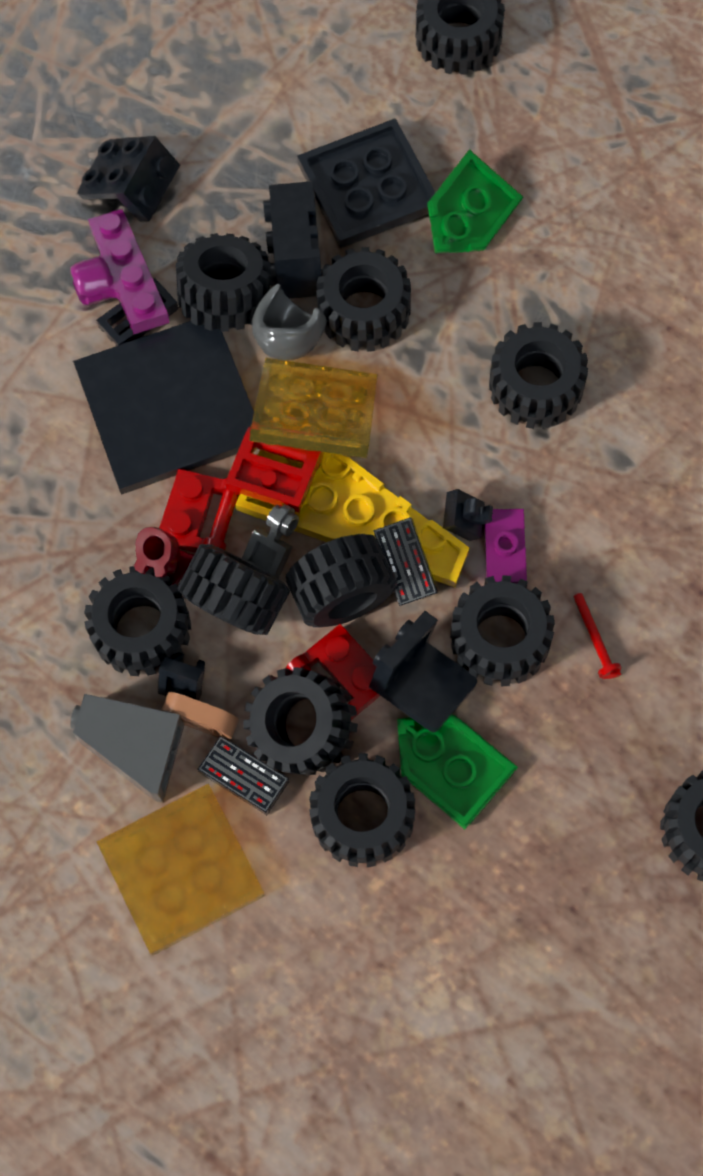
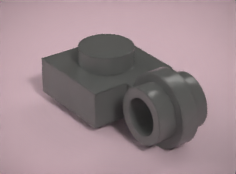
M278 504L274 506L266 520V525L271 527L269 533L262 528L255 529L242 559L279 579L293 546L282 541L280 538L282 535L290 536L296 529L299 516L295 514V509L288 505L282 507Z

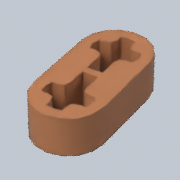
M168 692L161 711L179 714L185 726L218 738L222 736L227 740L232 739L239 722L236 716L225 710L175 692Z

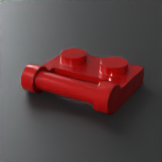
M250 426L245 433L225 481L226 489L273 505L279 504L282 507L288 505L294 508L295 512L300 513L315 473L322 462L324 450L315 446H311L308 449L262 434L261 429ZM260 449L304 464L302 469L253 453Z
M178 469L159 529L174 536L178 540L179 549L196 553L200 544H210L226 550L227 545L224 540L236 501L240 495L226 489L225 481L227 478L220 479ZM213 494L221 495L222 498L210 536L201 538L200 535Z
M341 624L337 625L306 652L292 659L286 666V669L292 671L294 667L312 671L311 667L319 662L328 674L341 684L340 687L348 691L352 700L347 704L356 707L357 715L380 697L378 693L369 688L376 670V666L372 664L373 659Z

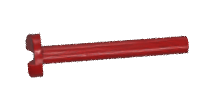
M578 593L574 595L575 603L603 666L598 671L599 677L602 679L619 677L622 675L620 672L622 669L621 664H612L583 594Z

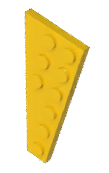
M279 406L266 434L267 436L308 449L311 446H315L324 450L322 462L315 473L300 513L295 512L299 516V522L294 531L329 542L340 537L356 534H371L375 536L373 530L412 517L434 580L456 588L469 555L470 547L443 529L435 521L425 518L412 508L411 503L401 496L398 498L384 487V483L337 448L333 449L317 437V433L307 426L303 427L290 417L289 412ZM263 450L258 452L259 456L302 469L304 464ZM242 494L239 495L235 504L237 511L265 521L270 511L276 506Z

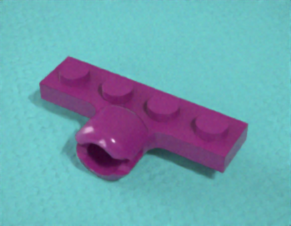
M123 209L88 219L90 230L100 255L76 262L71 266L70 273L73 277V285L80 302L85 306H92L112 298H117L122 304L134 334L170 323L167 310Z

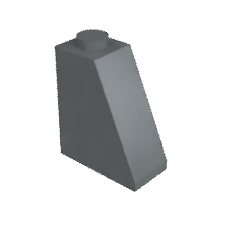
M84 694L81 706L76 705L72 713L70 726L71 729H74L73 734L83 746L156 802L163 803L185 726L180 715Z

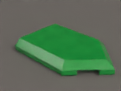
M470 149L427 203L435 254L484 251L524 198Z
M452 715L437 732L427 730L412 718L397 719L401 776H407L414 788L464 830L472 824L518 769V766L456 715Z

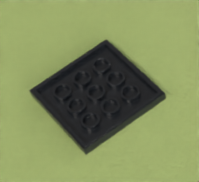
M188 321L73 361L121 495L176 476L178 469L190 471L237 454L245 433L250 426L261 429L221 329L214 328L211 331L205 329L203 324L197 326Z

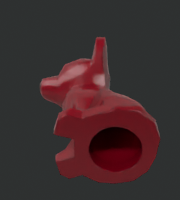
M146 527L138 533L136 538L135 552L137 560L134 567L141 574H145L150 568H154L155 577H165L167 575L170 577L172 585L176 583L178 586L194 555L179 550L178 540L168 532L157 527Z

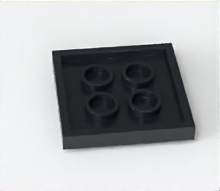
M396 118L297 155L298 165L306 181H313L314 197L340 249L429 214L427 203L435 194V191Z

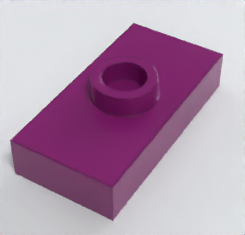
M493 509L492 521L484 524L486 578L494 576L495 582H501L502 576L506 575L511 576L512 583L518 584L520 578L527 581L524 509Z

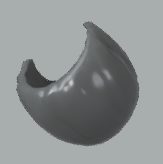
M276 284L266 293L255 310L252 319V333L260 348L269 357L280 361L296 360L306 356L315 348L325 330L327 320L319 308H314L312 315L302 310L284 294L281 285Z

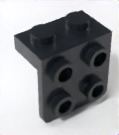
M156 136L109 139L99 147L98 155L92 166L82 177V183L77 190V194L83 200L118 198L139 222H150L180 164Z
M424 611L415 622L409 619L403 624L395 637L397 641L392 647L385 644L377 653L372 662L376 666V670L369 688L427 730L437 732L474 690L477 678L428 643L438 619Z

